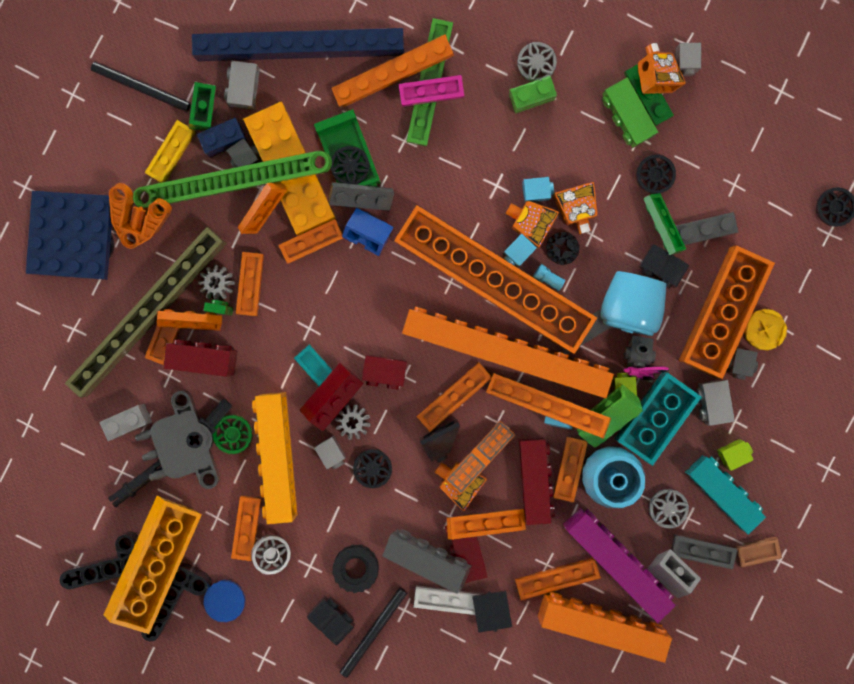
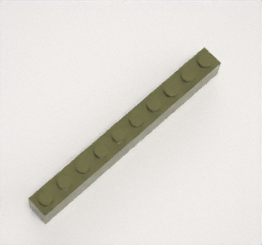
M206 227L65 384L80 398L89 396L157 321L158 311L168 309L227 243L212 229Z

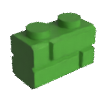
M551 76L542 78L541 81L536 80L518 86L509 91V98L515 114L554 101L557 97Z

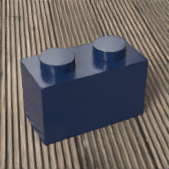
M236 118L197 134L204 153L210 158L227 151V149L243 138L248 142L242 126Z

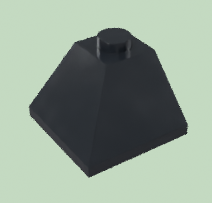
M457 419L420 438V443L431 462L436 460L438 463L448 458L447 454L451 452L460 427Z

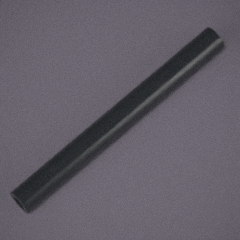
M94 61L91 65L92 72L182 111L188 112L191 103L98 62Z
M399 587L339 672L342 676L348 678L408 593L403 588Z

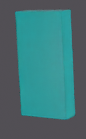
M310 344L294 357L318 386L333 371Z

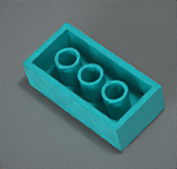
M668 372L661 373L641 400L643 411L636 418L625 424L614 440L653 466L702 397Z

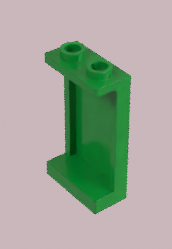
M352 109L315 123L314 126L323 149L330 155L331 159L338 149L345 146L360 148L367 155L370 165L367 177L357 185L378 187L377 184H380L381 181L354 110ZM347 150L343 152H345L348 155V157H350V153H352L353 151ZM356 152L352 158L356 159L358 157V152ZM339 154V155H340V158H341L342 160H344V159H345V156H343L342 154ZM361 155L358 163L362 162L366 165L365 160ZM337 157L335 158V161H334V168H335L338 164H342V163H340V162L338 161ZM358 166L359 170L366 169L362 166ZM342 167L338 168L335 172L343 171ZM356 172V180L360 179L364 173ZM346 174L337 175L342 180L347 181ZM353 174L349 175L351 182L353 181Z

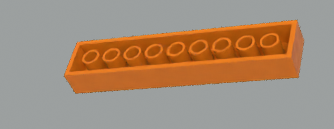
M416 205L394 240L399 246L571 354L576 353L597 320V317L418 205Z
M416 306L414 310L409 309L402 334L607 398L614 376L613 373H609L610 368L598 364H594L591 367L588 366L589 361L574 358L572 361L568 359L569 355L556 351H554V354L548 353V348L534 345V348L528 347L529 342L520 339H514V342L507 340V335L495 332L493 336L487 334L488 329L479 326L471 329L467 327L468 323L457 319L452 323L446 321L447 316L435 313L433 317L426 314L427 310Z

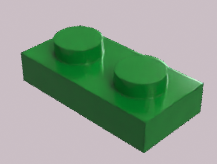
M213 299L211 303L205 302L203 311L229 316L233 314V308L228 307V302Z

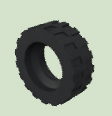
M353 544L340 551L332 567L334 580L339 584V587L345 589L346 592L350 591L353 593L364 592L366 589L371 588V585L376 581L379 571L378 559L375 557V553L370 551V548L360 544ZM355 558L362 560L366 565L365 574L358 579L351 578L346 573V564Z

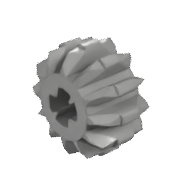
M214 265L213 270L207 267L208 275L201 273L200 276L205 279L204 281H198L199 285L205 286L201 288L200 292H207L206 298L208 299L212 296L214 300H219L220 296L226 299L225 291L233 292L228 286L235 285L234 281H228V279L232 278L233 274H226L227 268L223 267L220 270L218 265ZM214 279L220 280L218 283L219 287L213 286L215 283Z
M357 404L354 405L353 411H351L349 405H346L347 413L343 410L339 412L343 418H335V421L342 422V424L336 426V429H344L340 434L342 437L348 432L349 440L352 439L353 433H355L357 439H360L359 431L365 435L367 434V430L363 426H371V423L364 422V420L370 418V415L362 416L366 410L365 408L357 412ZM350 417L357 418L356 427L349 426Z

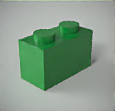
M194 82L189 129L205 131L211 128L216 85Z

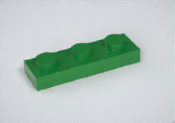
M638 64L624 72L655 126L674 116L662 93H642Z
M661 193L651 194L643 198L646 210L651 214L655 229L659 232L663 240V246L669 255L686 250Z

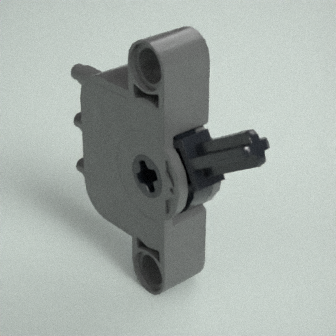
M177 391L171 398L175 415L155 422L151 429L135 435L136 441L152 438L155 450L142 455L143 461L159 457L162 466L161 470L150 474L149 479L153 481L167 476L175 479L196 472L200 485L205 489H212L219 483L220 474L213 454L209 451L214 444L213 434L218 430L215 426L232 408V404L226 399H222L206 419H200L192 395L187 391ZM181 394L187 397V403L184 406H180L177 403V398ZM199 435L200 437L198 440L200 441V444H193L192 436ZM206 474L214 475L215 482L213 484L205 482L204 477Z

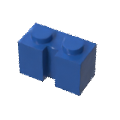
M356 208L345 226L342 237L356 245L359 242L365 245L364 249L380 256L394 227Z

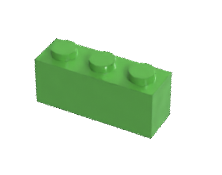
M628 77L603 92L602 101L607 109H611L613 113L612 118L616 126H620L623 130V138L627 145H631L634 148L658 133Z
M622 384L591 409V411L611 418L604 439L577 429L578 435L596 448L643 411L640 399Z

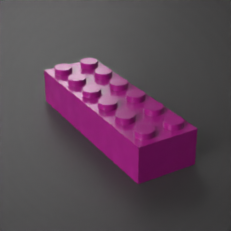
M580 507L563 524L566 530L659 623L676 606L672 602L674 598L672 594L661 583L657 586L659 581L647 569L642 570L644 566L632 553L629 556L627 555L629 551L618 539L612 540L615 536L603 524L598 525L600 521L589 509L584 511Z

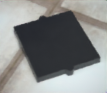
M506 590L492 593L488 591L486 594L472 596L478 633L492 630L497 632L498 629L512 627Z

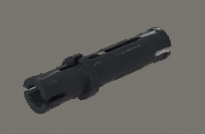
M158 459L129 483L125 482L121 489L109 496L110 502L118 498L112 505L117 508L129 497H134L138 490L151 481L149 475L162 469V466L158 468L161 465L160 460Z

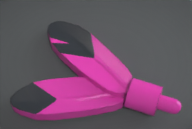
M628 367L624 369V372L628 375H633L646 381L655 380L653 373L669 371L668 367Z

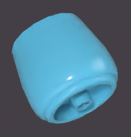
M617 271L601 306L600 318L603 320V324L629 333L634 332L653 336L654 333L659 331L663 321L666 283L637 274Z
M607 446L596 450L587 458L582 470V482L586 493L594 502L606 508H624L634 504L641 497L645 489V472L641 462L632 452L622 447Z

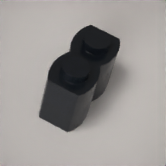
M653 244L638 267L642 269L641 273L649 278L656 277L666 283V288L670 289L671 287L676 288L690 265L673 255H669L667 251Z
M324 596L307 614V619L337 646L354 628V618L347 611L342 612L338 608L339 604L335 599Z

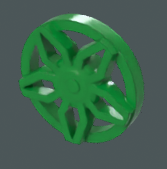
M225 416L215 426L216 429L220 426L224 433L217 437L218 430H216L213 434L214 442L225 453H240L252 441V428L249 422L241 416ZM227 419H236L232 426L231 423L226 421ZM241 421L240 427H236V424ZM222 422L228 425L227 429L224 428ZM244 424L246 425L248 432L241 431ZM245 434L248 438H241V435ZM224 436L225 441L219 442L218 440H220ZM239 441H247L246 444L241 449H239ZM229 442V447L231 450L224 448L221 444H227ZM236 442V450L234 449L232 443Z

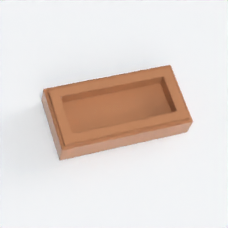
M777 537L735 546L740 567L782 558Z

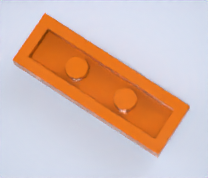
M267 183L263 187V190L237 227L241 234H257L286 193L287 188L284 184Z
M336 219L280 244L279 248L287 264L343 239V234Z
M242 252L236 314L258 316L264 254Z
M170 309L158 311L157 313L158 327L221 330L222 315H217L216 313L196 314L194 311L180 313Z
M566 437L553 498L574 502L588 444L586 440Z
M240 496L231 559L252 561L251 550L256 542L262 498Z

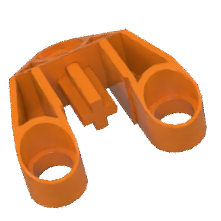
M117 183L109 190L111 222L121 243L126 248H135L151 239L159 232L172 211L171 205L166 200L159 198L149 205L147 215L145 216L146 210L143 207H133V192L130 187L123 183ZM117 189L122 190L124 192V196L121 195L117 191ZM156 204L162 206L163 209H164V212L161 211V210H159V209L157 208ZM128 233L134 235L135 243L127 239Z

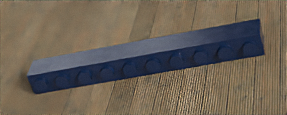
M403 28L192 34V55L197 61L400 56L404 54Z

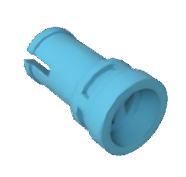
M542 263L533 275V278L540 282H545L557 291H560L565 283V279L552 273Z

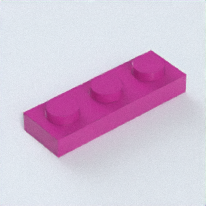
M461 75L399 84L402 107L464 98Z

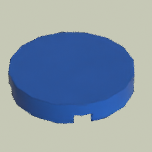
M220 580L208 588L204 595L203 604L206 613L212 619L218 622H229L235 620L242 613L246 597L239 584L231 580Z

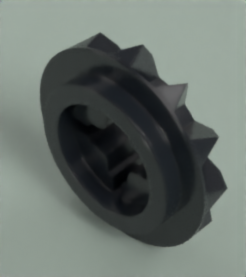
M558 232L552 235L547 242V255L554 263L567 265L572 263L579 255L580 244L577 238L569 232ZM567 240L566 247L572 251H565L560 257V249L555 245H562Z

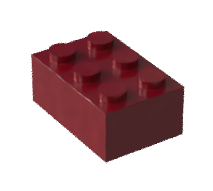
M174 339L173 343H166L163 369L229 377L235 375L238 351L232 350V346L216 345L213 348L211 347L212 343L195 342L194 345H191L189 340Z

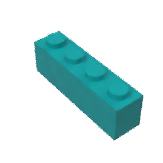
M702 455L685 473L743 532L749 535L766 518L762 513L764 509L756 501L751 502L747 498L749 494L741 486L737 488L732 483L734 478L726 471L721 472L718 468L720 464L713 457L710 456L708 458Z

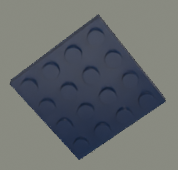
M32 191L26 274L108 280L112 231L109 195Z

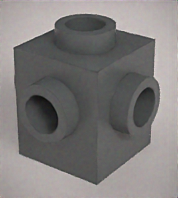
M632 336L624 350V359H627L626 367L645 368L655 361L656 351H653V339Z

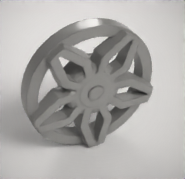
M532 42L526 45L520 51L517 60L518 70L521 75L532 82L536 80L541 81L542 78L551 76L557 63L553 49L542 42ZM532 47L536 50L534 54L532 53ZM538 47L545 48L546 50L539 53ZM528 49L529 56L522 57L523 53ZM547 52L550 53L547 57L543 56ZM551 56L553 59V66H551L548 62H545L548 61L551 58ZM523 60H529L528 63L521 62ZM544 65L547 66L550 69V71L544 69ZM522 66L526 68L530 67L528 70V75L524 72ZM532 70H533V71H536V73H535V75H534L533 77H532ZM539 71L547 74L543 77L536 78L539 74Z
M660 490L650 500V516L661 527H678L688 516V502L676 490ZM667 493L665 501L658 498L660 495ZM671 494H673V500H672V501L669 500ZM676 494L682 499L683 502H676ZM655 501H657V502H662V503H661L660 506H658V505L655 503ZM653 505L657 509H660V511L657 512L656 516H654L653 513ZM682 505L684 508L678 509L677 506ZM677 512H684L681 519H679V515L677 514ZM663 514L664 517L658 520L660 515ZM674 515L676 516V523L672 520ZM668 517L672 524H663L662 522L666 521Z
M277 535L262 537L251 550L253 565L264 574H276L282 571L287 566L291 555L287 542ZM274 539H275V540H279V541H281L282 543H281V544H277V545L275 546ZM268 540L271 541V546H268ZM263 542H264L265 549L262 548V547H259ZM256 551H263L260 555L256 553ZM286 551V557L283 562L280 555H282ZM255 557L261 559L259 566L256 563ZM271 564L277 567L273 570H266L271 566Z

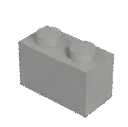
M232 61L231 67H228L227 79L229 80V87L225 88L224 99L227 100V104L230 107L255 110L260 68L257 64Z
M721 379L698 383L699 388L696 389V393L702 397L699 400L702 405V409H700L701 420L709 426L735 422L728 380Z
M140 404L99 423L107 441H111L152 423L145 404Z
M671 549L658 554L647 569L677 598L691 594L701 580Z

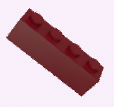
M544 438L519 439L525 524H551V518L555 517L554 505H550V497H553V487L548 481V476H552L551 463H547V455H550V444L546 443Z

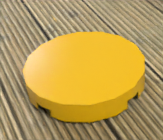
M761 309L752 313L744 335L748 343L758 350H772L783 343L787 334V326L783 317L776 311Z

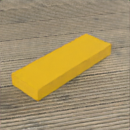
M177 120L145 173L160 183L166 182L196 131L189 129L187 125Z

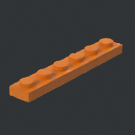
M443 35L331 89L339 107L344 108L453 57L454 53L446 35Z
M493 373L486 391L490 395L603 439L611 422L610 417Z

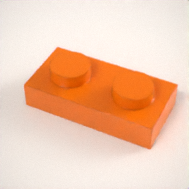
M157 326L144 358L164 365L166 343H173V340L177 338L180 328Z

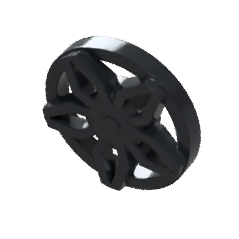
M345 146L338 149L332 156V166L330 169L333 177L339 183L357 185L367 177L370 165L367 155L360 148ZM352 150L353 152L350 153V157H348V155L343 151ZM358 152V157L356 159L352 158ZM339 154L345 156V159L342 160ZM361 155L364 158L366 165L362 162L358 163ZM337 157L338 161H339L340 163H342V164H338V165L334 168V161H335V158ZM358 166H362L366 169L359 170ZM342 167L343 171L335 172L338 168ZM356 172L364 173L360 179L356 180ZM346 174L347 181L342 180L337 175ZM353 174V181L351 182L349 175Z
M663 155L648 156L641 161L637 168V182L648 193H664L675 182V166L670 159ZM650 159L655 164V166L651 167ZM656 159H661L666 163H663L660 166H658V162ZM647 161L648 169L641 170L643 164ZM669 165L666 171H664L662 167ZM670 169L672 171L671 180L668 176L665 175L670 171ZM647 173V177L641 176L640 174ZM641 179H649V181L647 182V187L643 184ZM665 179L669 185L663 183L662 180ZM651 182L654 183V187L652 189H650ZM658 183L666 187L662 190H655L658 187Z
M840 187L826 190L820 195L816 204L818 217L823 223L832 227L848 224L854 218L853 194ZM833 191H839L844 194L840 195L837 198V195ZM828 193L833 197V200L829 199ZM825 197L827 203L822 204V200ZM849 200L852 204V211L849 207H846ZM827 207V211H822L821 208ZM823 214H829L828 220L824 217ZM840 216L847 218L844 222L838 223Z
M377 449L363 451L354 462V476L364 487H381L391 477V460L384 452ZM368 453H377L378 455L372 460ZM363 456L369 459L367 463L364 461ZM383 456L380 463L376 461L379 457ZM361 459L362 464L365 466L357 469L358 461ZM385 459L388 463L389 470L385 467H381V465L384 464ZM364 470L365 474H358V472ZM381 470L385 471L388 475L380 474ZM366 476H368V477H367V482H368V484L365 483L364 481H362V480L360 479V477H366ZM377 476H379L380 478H385L384 481L377 484ZM370 477L375 478L374 484H371Z

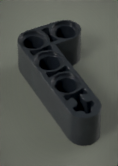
M128 531L119 536L115 542L117 556L69 568L60 576L61 586L65 589H74L120 577L138 539V535L135 532ZM124 538H128L131 541V547L124 544ZM109 563L115 565L116 572L109 569ZM89 568L96 572V577H92L89 574ZM80 574V577L76 580L70 579V577H74Z
M187 563L179 565L170 586L171 589L176 591L177 596L172 597L167 593L161 606L166 609L167 615L158 613L155 620L158 624L154 632L150 631L149 634L141 632L142 637L146 641H155L163 633L185 590L197 596L204 594L208 590L212 581L207 573ZM178 570H183L186 573V578H180ZM196 580H202L205 587L199 588L196 585Z

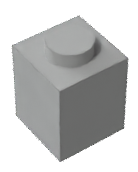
M679 43L675 48V60L683 76H693L701 69V43Z
M334 435L314 447L326 469L332 467L334 470L344 464L343 460L347 456Z

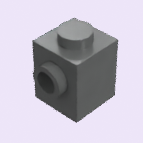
M244 138L227 149L232 158L230 163L233 168L261 163L258 158L260 154L254 145L250 147Z
M736 348L727 372L733 373V378L745 380L746 376L753 377V373H756L758 369V361H756L758 352Z

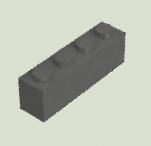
M397 529L390 535L382 557L456 594L463 588L472 567L465 559L453 557L445 549L435 548L429 545L428 541L421 538L417 539L411 536L410 532L403 529Z

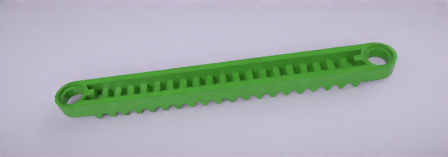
M315 151L143 186L134 191L133 201L138 207L148 208L153 201L159 198L166 200L169 204L264 186L267 183H279L328 172L332 166V159L326 152ZM319 156H323L325 159L323 168H317L315 165V160ZM143 192H147L149 195L147 203L141 201V194Z

